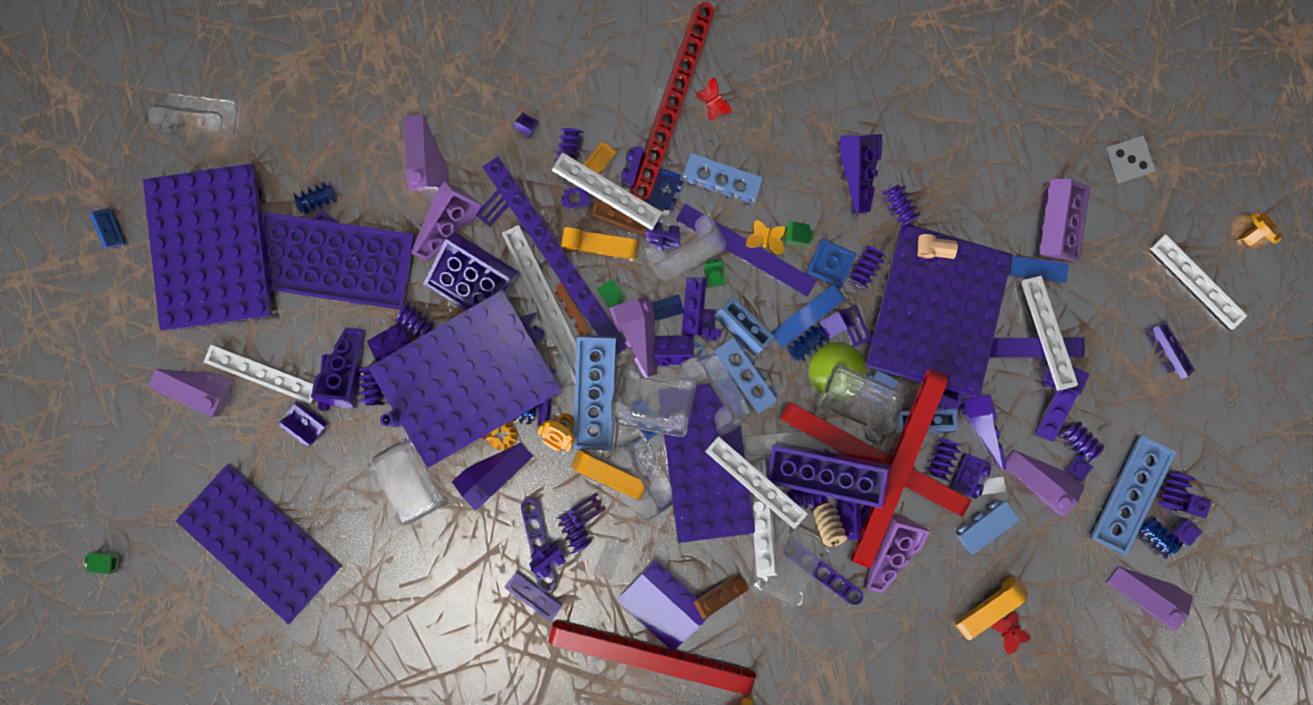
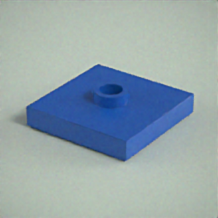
M821 238L806 274L828 284H835L837 288L841 289L857 253Z

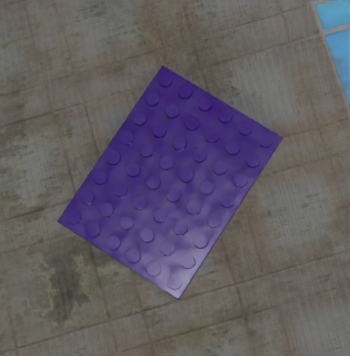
M251 163L143 179L160 331L272 317L255 164Z
M908 223L900 227L866 366L918 382H922L927 370L931 369L948 375L946 390L962 393L977 399L980 398L1013 254ZM930 234L936 236V239L957 241L956 257L954 259L937 256L933 258L919 257L917 255L919 236Z
M504 290L499 291L368 367L427 468L562 391Z

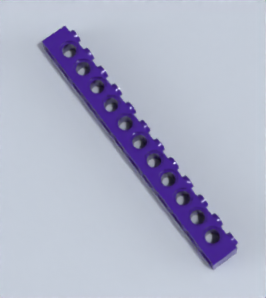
M499 156L482 166L597 335L616 337L615 357L629 348Z

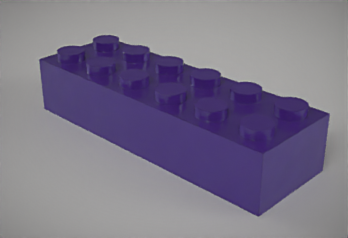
M777 442L772 446L767 479L777 486L882 508L886 504L892 465Z

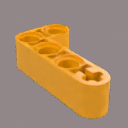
M564 227L561 247L570 251L636 260L639 240L584 232L580 229Z
M580 449L570 466L575 471L637 500H641L649 484Z
M1015 575L1010 576L1002 583L1001 590L957 620L955 625L966 639L970 640L1023 604L1028 598V590Z

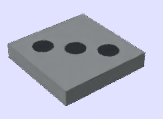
M1144 136L1106 148L1117 184L1156 172Z

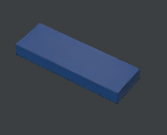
M1012 256L1008 275L1026 278L1042 276V279L1046 281L1066 283L1069 264Z

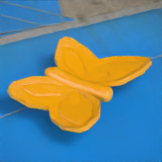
M755 220L753 226L754 233L747 238L746 246L754 248L759 247L763 243L764 248H767V245H769V248L775 254L782 255L784 246L780 239L784 235L785 227L778 226L771 230L769 226L766 229L761 221Z

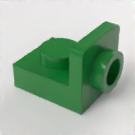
M718 258L707 260V264H704L707 288L726 285L724 264Z

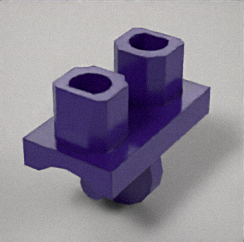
M657 222L652 230L646 228V242L651 243L652 247H657V253L662 254L663 249L670 250V247L680 248L679 226H670L668 232L662 231L663 224Z
M557 542L550 547L545 544L541 548L536 544L533 547L536 552L531 555L533 560L529 563V566L534 575L538 574L542 578L547 577L551 572L547 566L553 561L558 567L565 562L560 546Z

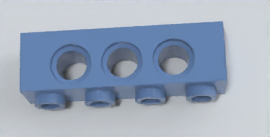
M690 153L683 173V178H686L685 181L694 185L697 182L704 184V188L708 190H721L723 195L729 197L733 195L740 197L739 200L746 203L755 202L763 177ZM707 169L710 175L703 178L699 175V171ZM719 175L727 177L725 184H720L717 181ZM737 181L744 182L745 189L738 190L735 187V183Z
M732 338L714 350V353L756 413L759 414L777 401L775 398L777 393L772 386L768 388L764 382L767 380L760 370L756 371L753 366L756 363L752 357L744 354L742 351L744 346L740 340ZM734 353L739 354L741 357V362L737 365L733 364L730 360L731 355ZM744 369H749L752 372L751 379L744 380L742 378V371ZM755 385H760L763 388V393L760 396H756L753 393Z

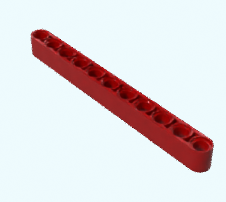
M702 2L692 11L640 159L634 185L630 188V193L641 200L648 198L652 192L713 18L714 7L709 2ZM700 8L706 11V17L700 13ZM694 26L699 27L700 34L695 33ZM688 43L693 45V52L688 50ZM682 61L687 63V70H684L682 68ZM676 79L680 80L681 88L675 85ZM669 97H673V98H674V100H675V105H674V106L670 105V103H669ZM663 115H667V116H668V118H669V123H668V124H666V123L663 122V119H662ZM657 132L662 134V142L656 139ZM651 150L655 151L657 155L655 160L650 157ZM645 168L650 171L649 178L644 176L643 171ZM638 186L644 189L643 196L637 193Z
M931 369L927 370L888 464L892 465L886 504L882 508L871 506L861 531L862 540H857L851 556V562L871 568L947 385L948 375Z
M790 401L780 417L781 420L850 457L889 464L892 456ZM912 468L905 487L961 517L964 516L972 501Z
M560 621L552 623L548 640L555 647L744 695L752 693L757 677L756 673L749 669Z

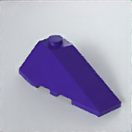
M882 134L841 135L840 155L855 213L870 212L875 190L872 186L873 180L878 175V170H876L877 160H881Z
M344 329L334 346V351L329 359H326L324 368L320 374H317L314 380L311 394L312 399L335 407L355 408L359 387L358 377L360 376L358 369L361 368L364 329Z

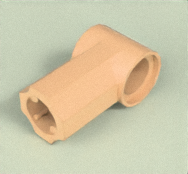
M922 234L918 239L917 255L921 258L937 256L954 259L958 244L957 241L936 239L934 235Z

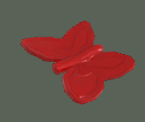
M714 77L709 80L707 89L701 90L696 94L701 101L707 102L709 120H714L719 113L729 114L732 111L730 105L725 100H720L723 95H718V82Z
M1012 612L1006 619L1001 618L991 625L998 632H1006L1001 637L1003 639L1006 638L1004 649L1009 655L1018 649L1019 643H1025L1031 638L1028 633L1020 630L1021 626L1018 625L1017 612Z

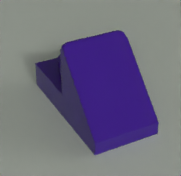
M538 313L520 316L530 336L543 343L546 338L543 335L544 330L536 325L533 328L530 327Z

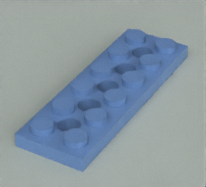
M577 335L573 435L575 443L573 449L612 450L615 336ZM593 351H598L601 354V358L599 360H592L590 354ZM592 370H597L601 375L597 379H592L589 373ZM597 389L600 394L598 397L593 398L589 395V391ZM595 407L599 410V413L596 416H591L588 410ZM590 426H596L598 432L590 434L587 429Z
M1139 435L1090 539L1125 556L1128 555L1174 459L1175 451L1143 435ZM1149 455L1154 458V463L1151 466L1145 463V459ZM1139 473H1144L1146 476V480L1143 483L1137 481ZM1131 490H1135L1138 494L1137 498L1133 501L1129 499V492ZM1124 507L1129 509V515L1126 518H1123L1120 514L1121 509ZM1116 524L1121 527V532L1118 535L1112 533V528Z

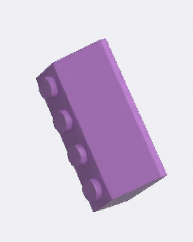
M1051 179L1048 187V202L1045 207V222L1042 226L1043 235L1040 243V255L1067 261H1080L1090 193L1089 186L1073 179Z

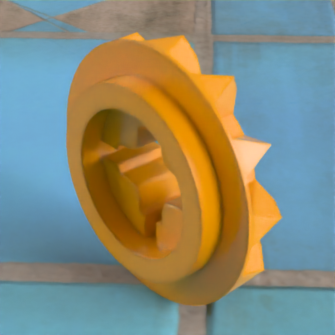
M511 422L500 426L504 433H510L504 437V443H502L500 438L494 437V435L499 433L500 428L487 434L486 438L490 446L496 450H506L515 444L517 431Z

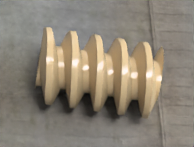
M831 503L820 505L813 511L823 544L827 547L838 546L847 540V536L844 534L845 530L842 528L843 524L840 522V516L837 515L838 510L833 508Z

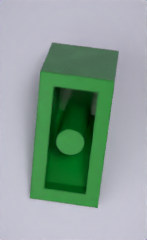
M789 221L785 229L784 244L808 246L809 241H813V230H810L811 225Z

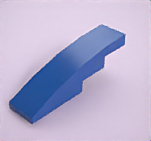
M833 284L773 330L771 334L783 348L846 298Z

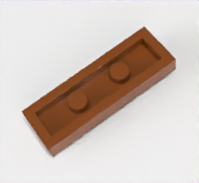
M599 198L596 199L591 217L639 235H645L646 226Z
M560 283L555 286L557 291L554 293L559 302L564 301L567 307L564 310L569 318L574 317L577 322L574 326L579 335L582 333L585 336L591 334L590 328L563 284Z
M740 573L695 600L694 604L701 617L705 619L749 589Z

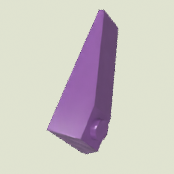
M423 114L404 116L408 189L411 192L439 189L444 181L449 183L448 169Z
M444 181L433 198L411 254L428 261L441 249L448 236L453 232L458 234V230L465 224L468 225L473 221L482 204L460 188Z
M648 296L611 307L610 311L615 326L619 332L622 331L627 339L625 344L627 347H631L635 353L634 360L644 378L657 375V363L654 357L656 339L653 306Z
M156 369L148 387L204 414L219 417L234 381L212 373Z
M1013 450L1005 459L1007 470L1058 515L1065 517L1078 503L1085 486L1070 473L1016 450Z
M893 513L875 560L869 569L865 589L883 593L895 580L899 570L904 565L907 566L910 563L909 559L915 552L919 553L923 548L930 531L905 516Z
M1117 567L1107 581L1156 619L1175 631H1178L1189 615L1192 596L1177 585L1121 567Z

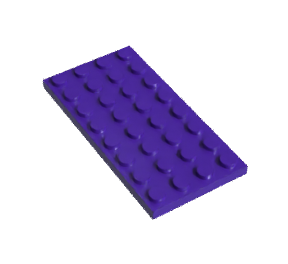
M262 211L261 221L269 290L398 310L404 307L414 234Z
M734 380L658 390L678 543L753 534L755 532L750 490L705 452L719 436L745 459Z
M227 464L176 520L183 529L288 625L342 567L231 464Z

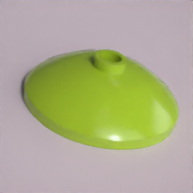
M841 342L829 343L818 349L811 358L809 378L813 387L821 395L830 399H845L854 395L862 387L866 378L865 361L859 351L851 345ZM837 367L842 368L841 374L836 373Z

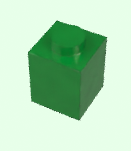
M613 279L597 288L598 293L609 309L622 304L623 300H625L624 295Z
M103 551L88 553V556L85 558L86 573L112 574L117 572L118 553Z

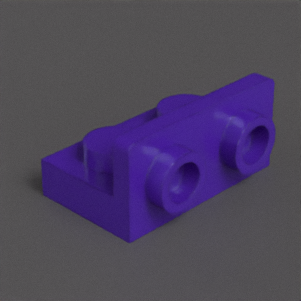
M966 453L951 488L977 499L984 491L983 484L985 479L991 474V464Z

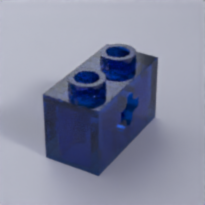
M660 168L647 203L666 213H669L670 209L674 210L677 199L674 198L676 191L680 192L683 181L680 180L681 175ZM669 187V192L671 193H667L666 196L663 195L661 189Z

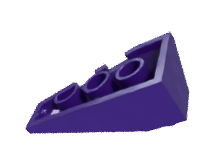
M981 394L978 399L974 397L963 399L962 404L959 406L960 414L964 415L965 420L998 469H1007L1003 447L997 441L1000 432L993 421L997 419L991 394Z
M519 443L465 468L452 483L464 500L476 511L534 456L522 443Z

